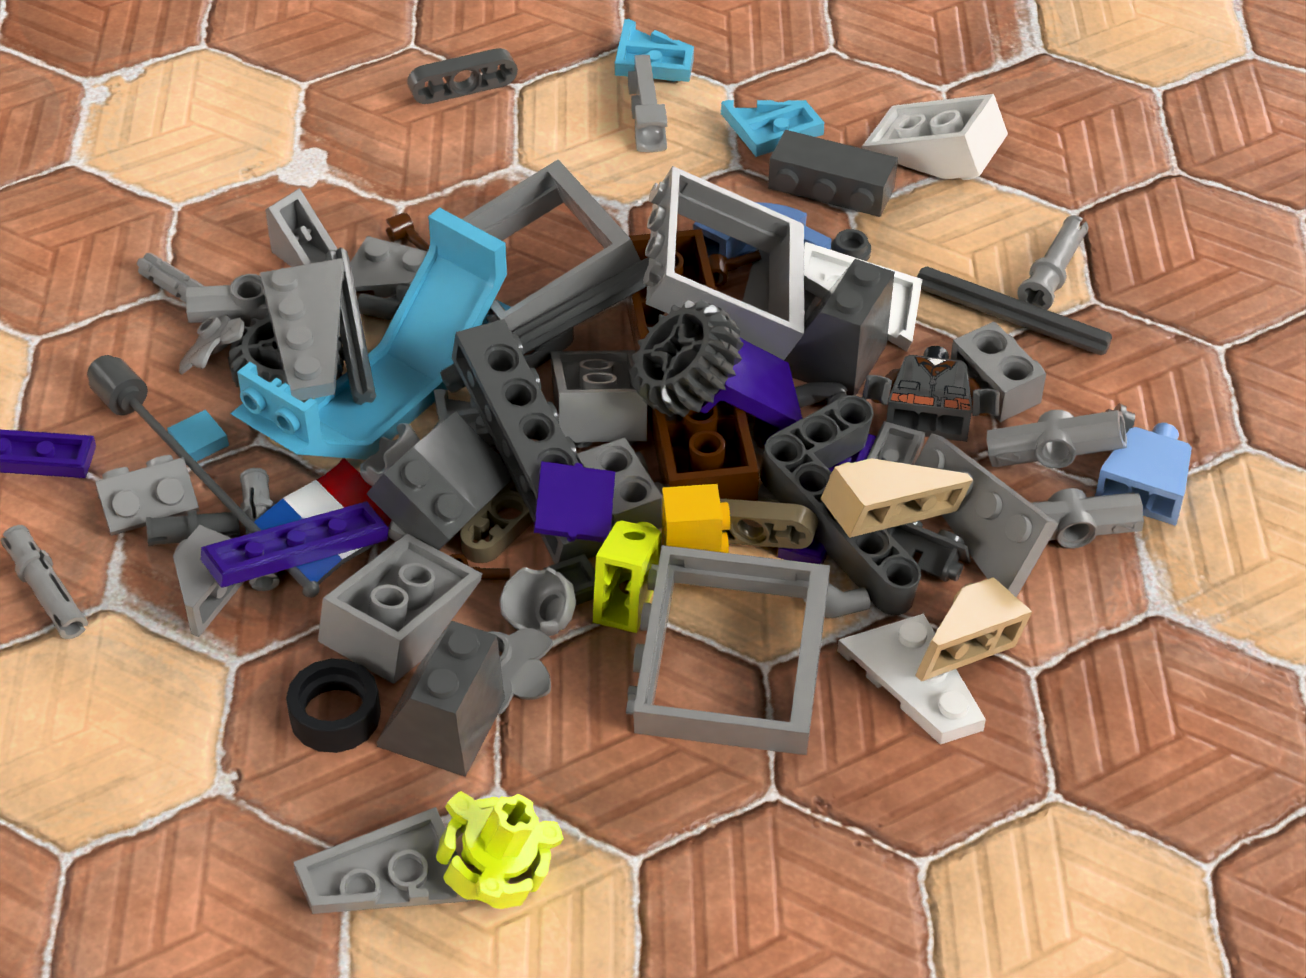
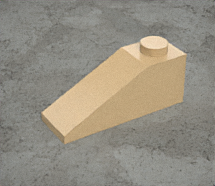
M871 458L853 463L846 462L834 467L821 500L848 537L851 538L956 512L973 479L968 473Z
M994 577L974 584H966L955 595L953 605L933 636L915 676L920 681H925L1015 647L1032 611Z

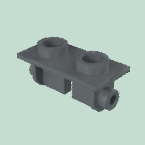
M920 521L887 528V532L912 558L916 552L922 554L918 562L921 572L944 582H947L949 579L954 581L959 579L963 570V564L958 563L959 560L968 564L971 561L968 547L964 545V540L952 532L940 530L937 534L923 528V524Z

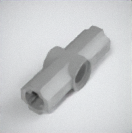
M241 275L231 285L186 287V307L189 323H201L213 315L217 317L228 315L231 320L240 318L244 322L245 327H250L252 318L263 320L266 317L268 307L260 275Z
M1050 410L1041 415L1037 423L987 430L986 439L988 456L992 467L1039 461L1042 465L1049 468H1063L1070 465L1077 455L1127 448L1125 421L1122 411L1119 410L1076 417L1067 411Z
M1068 488L1054 493L1048 501L1032 503L1058 523L1050 540H1058V543L1065 548L1083 547L1092 542L1098 535L1142 531L1143 504L1139 493L1086 497L1082 490Z

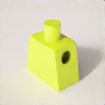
M621 520L617 521L596 555L592 623L633 633L638 632L641 624L644 602L649 603L653 594V590H648L649 569H651L652 564L659 565L662 533L649 522H638L636 524ZM626 580H629L625 590L630 591L629 594L623 593L619 588L620 584Z

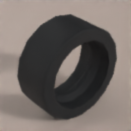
M334 658L314 662L299 671L289 684L286 701L293 733L304 745L314 750L338 753L354 749L367 741L378 727L381 715L379 691L374 676L360 664L347 659ZM333 690L349 691L358 695L363 702L356 712L346 718L335 721L318 720L308 715L305 710L313 698Z

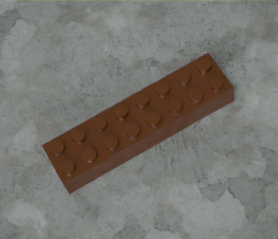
M702 229L677 231L674 273L716 290ZM651 234L629 236L640 260L647 258L645 250ZM647 287L625 298L636 352L640 350L637 341L645 339L649 333L647 327H654L659 322L660 314L668 315V313L646 304ZM719 401L706 414L690 410L685 417L678 414L670 417L659 412L656 408L652 409L647 405L663 487L718 484L720 499L758 501L759 468L745 411L725 401Z

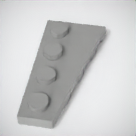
M343 258L260 273L262 288L286 382L290 385L291 395L300 401L335 395L338 337H340V309L343 297L342 283L345 271Z
M931 433L914 465L968 473L973 481L958 511L942 516L953 532L964 540V545H967L969 554L986 578L994 577L1017 597L1057 528L1058 523L943 436Z

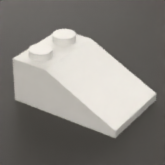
M979 95L894 105L862 145V149L898 157L897 164L942 179L961 178L962 180H971L980 176L1008 135L995 95Z

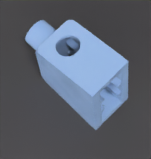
M1168 423L1156 424L1152 432L1138 427L1130 428L1126 433L1127 448L1114 450L1102 465L1095 496L1139 493L1143 504V516L1176 526L1185 494L1192 447L1188 443L1178 440V430Z

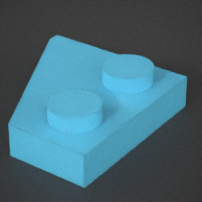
M630 19L624 20L615 59L616 76L628 77V71H635V55H650L653 79L671 82L690 81L694 61V46L680 40L670 39L666 34L656 30L650 36L636 30L635 21Z
M734 100L721 102V115L755 157L773 152L785 130L813 137L824 135V121L806 100H787L785 102L757 100V108H734Z

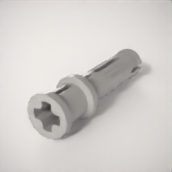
M1071 215L1064 220L1060 231L1045 256L1032 264L1029 273L1030 278L1024 280L1019 286L1017 293L1019 300L1046 310L1052 306L1055 298L1054 292L1060 289L1066 281L1065 269L1082 239L1088 233L1089 227L1087 222H1084L1079 230L1077 229L1083 219L1082 217Z

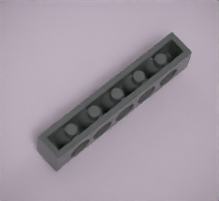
M504 319L458 331L455 334L452 360L535 523L541 461L574 466L575 463H579L575 444L569 436L565 437L561 430L556 407L552 402L546 401L541 391V381L536 369L533 367L529 368L524 358L523 346L519 336L511 333ZM613 518L611 522V530L614 526ZM540 534L555 564L584 553L588 559L595 557L604 543L582 539L570 542L567 540V537Z

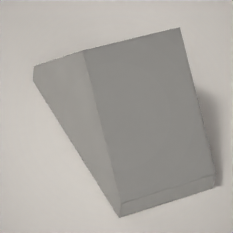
M300 188L265 209L271 251L291 267L326 261L328 251L338 250Z

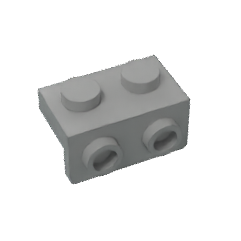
M172 455L156 457L146 462V468L129 472L128 467L116 468L105 472L102 475V480L95 481L97 495L101 501L111 536L146 526V517L187 515V511L190 510L199 511L184 457L173 460Z

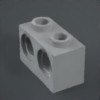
M995 321L953 340L951 360H959L967 364L968 377L975 379L981 389H994L1000 392L999 416H994L999 422L1041 403L1046 372L1040 363L1033 360L1017 344L1016 340L1007 334Z
M625 437L577 453V460L583 467L615 471L612 510L614 525L617 521L623 520L636 524L638 522H649L657 529L662 528L663 486L660 482H653L648 474L647 464L643 455L640 452L635 453Z

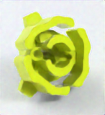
M462 791L455 794L445 806L452 819L440 838L436 859L439 863L447 865L456 849V839L462 833L463 849L461 858L458 855L452 858L443 876L445 883L461 897L467 900L485 902L493 908L504 909L521 906L529 893L536 892L547 876L551 860L550 849L560 845L564 840L558 822L542 821L539 823V817L533 809V802L520 794L512 797L501 796L500 798L490 797L474 800ZM464 862L470 865H474V870H469L464 864ZM529 867L531 868V878L517 884L508 883L511 878L517 877L526 872Z

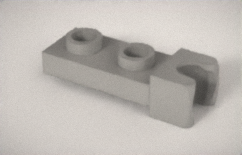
M635 55V71H628L629 95L636 94L631 96L632 118L635 119L636 149L639 152L664 151L667 149L665 131L667 115L665 104H657L650 55Z

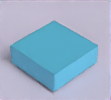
M206 409L167 428L168 433L196 462L229 446L227 434Z

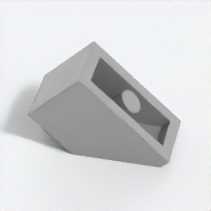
M199 525L188 539H184L179 543L173 555L191 634L197 637L204 632L244 583L240 582L221 588L200 560L201 547L232 539L202 525Z

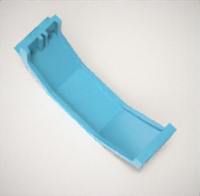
M439 207L428 216L430 231L428 252L382 340L368 353L376 398L372 403L365 402L362 405H358L353 402L347 372L336 380L335 395L315 399L309 398L303 403L291 395L290 385L287 383L282 384V381L278 378H275L272 382L266 381L258 376L257 366L249 362L237 372L241 392L240 399L243 404L230 414L297 455L366 460L379 451V442L382 437L392 440L398 435V424H410L435 402L434 390H448L441 379L440 372L454 364L452 352L456 332L482 325L507 276L506 243Z

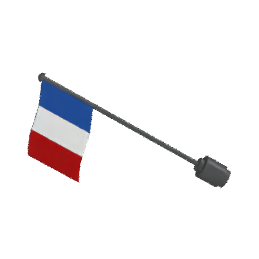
M104 355L94 360L89 366L87 372L89 386L107 407L117 415H127L136 411L180 458L184 457L186 465L251 533L363 502H368L389 527L391 519L367 495L372 486L364 481L360 473L345 458H342L324 476L282 498L253 522L145 409L142 404L147 397V385L124 360L111 355ZM376 544L286 570L303 587V595L313 598L320 591L319 584L335 570Z

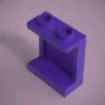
M740 338L744 345L738 351L742 360L733 366L736 376L728 378L724 384L726 390L720 389L714 395L713 403L705 401L700 412L706 414L719 401H725L755 416L762 444L765 445L767 439L773 434L803 418L789 363Z

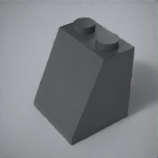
M858 259L853 260L804 322V335L784 361L789 363L792 378L806 383L839 382L848 389L847 396H856L866 380V376L869 375L887 346L894 271Z
M451 621L417 666L377 740V747L466 777L505 700L497 635Z

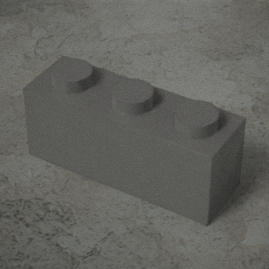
M785 130L770 157L768 189L881 217L895 188L898 157Z

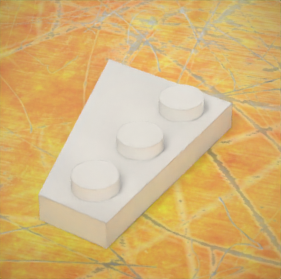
M805 242L804 289L822 299L853 260L858 258ZM882 267L895 272L887 340L907 351L913 341L922 279Z
M924 613L839 639L837 651L846 660L850 661L853 659L867 671L866 678L877 688L883 686L901 702L900 708L940 745L984 731L986 719L957 669L925 681H920L915 676L935 635Z

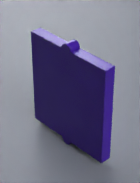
M541 461L534 533L567 537V540L570 542H574L576 539L604 542L611 531L615 471L583 467L581 463H575L572 466Z

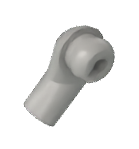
M829 583L825 617L837 618L870 609V598L865 587L842 592Z

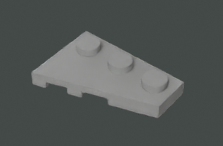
M436 807L293 862L294 871L312 914L475 901L461 897L444 881L443 876L452 858L458 854L455 850L447 865L439 863L436 859L440 838L446 829Z

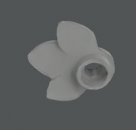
M213 315L207 318L197 330L199 336L196 343L181 360L179 373L181 375L184 374L192 366L200 369L205 368L211 353L216 354L230 343L241 339L244 332V322L240 318L231 320L228 315L220 317Z
M523 628L510 635L489 631V633L497 635L499 651L503 652L500 656L505 700L498 714H502L513 696L520 699L534 700L549 694L551 691L550 675L539 659L545 656L553 645L552 639L545 633L533 628Z

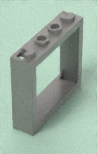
M559 159L462 218V220L503 241L564 203L604 248L599 253L506 311L495 298L487 313L489 316L486 317L488 323L504 319L511 332L641 261L631 238Z
M672 166L664 180L659 184L655 183L649 195V202L653 203L647 222V229L651 230V236L645 250V256L649 257V266L643 279V284L647 285L646 304L669 314L673 305L682 308L687 300L696 303L702 299L707 303L715 305L717 308H722L730 316L729 318L736 323L737 328L741 331L740 338L785 360L804 335V224ZM678 214L769 253V313L674 273Z
M662 545L659 565L652 564L648 575V590L654 591L652 603L644 602L642 608L640 630L647 631L645 644L637 643L634 653L633 672L640 673L638 686L630 685L628 688L626 714L633 715L634 733L807 755L828 595L830 565ZM674 583L807 599L790 722L654 705Z

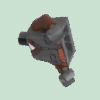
M940 346L928 347L924 351L923 356H906L901 368L893 369L885 377L879 375L866 376L862 398L865 400L871 399L873 402L883 405L888 403L886 422L925 432V437H930L931 433L943 436L948 440L967 442L971 413L972 416H986L988 414L999 416L1000 392L994 389H981L975 379L968 377L967 364L963 361L949 359L947 350Z

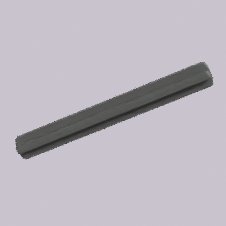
M339 248L336 251H328L326 261L340 258L344 260L345 271L342 283L343 297L340 309V336L353 402L362 405L365 402L372 403L376 398L348 252L343 248Z
M928 266L921 268L917 275V278L922 279L921 290L1098 355L1106 354L1110 347L1112 335L1101 329Z

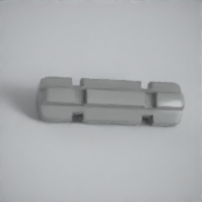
M146 253L143 258H139L137 261L139 274L150 281L153 280V283L177 298L180 297V300L185 303L186 287L204 286L152 253Z

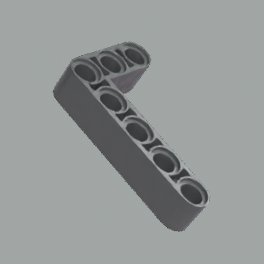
M848 395L768 438L764 447L759 472L760 479L780 503L799 504L812 510L818 518V526L813 539L825 547L826 553L859 588L865 587L870 600L878 609L890 615H901L911 609L921 578V569L917 562L885 529L849 538L821 500L831 474L829 468L861 451L867 442L874 414L873 407L862 397Z

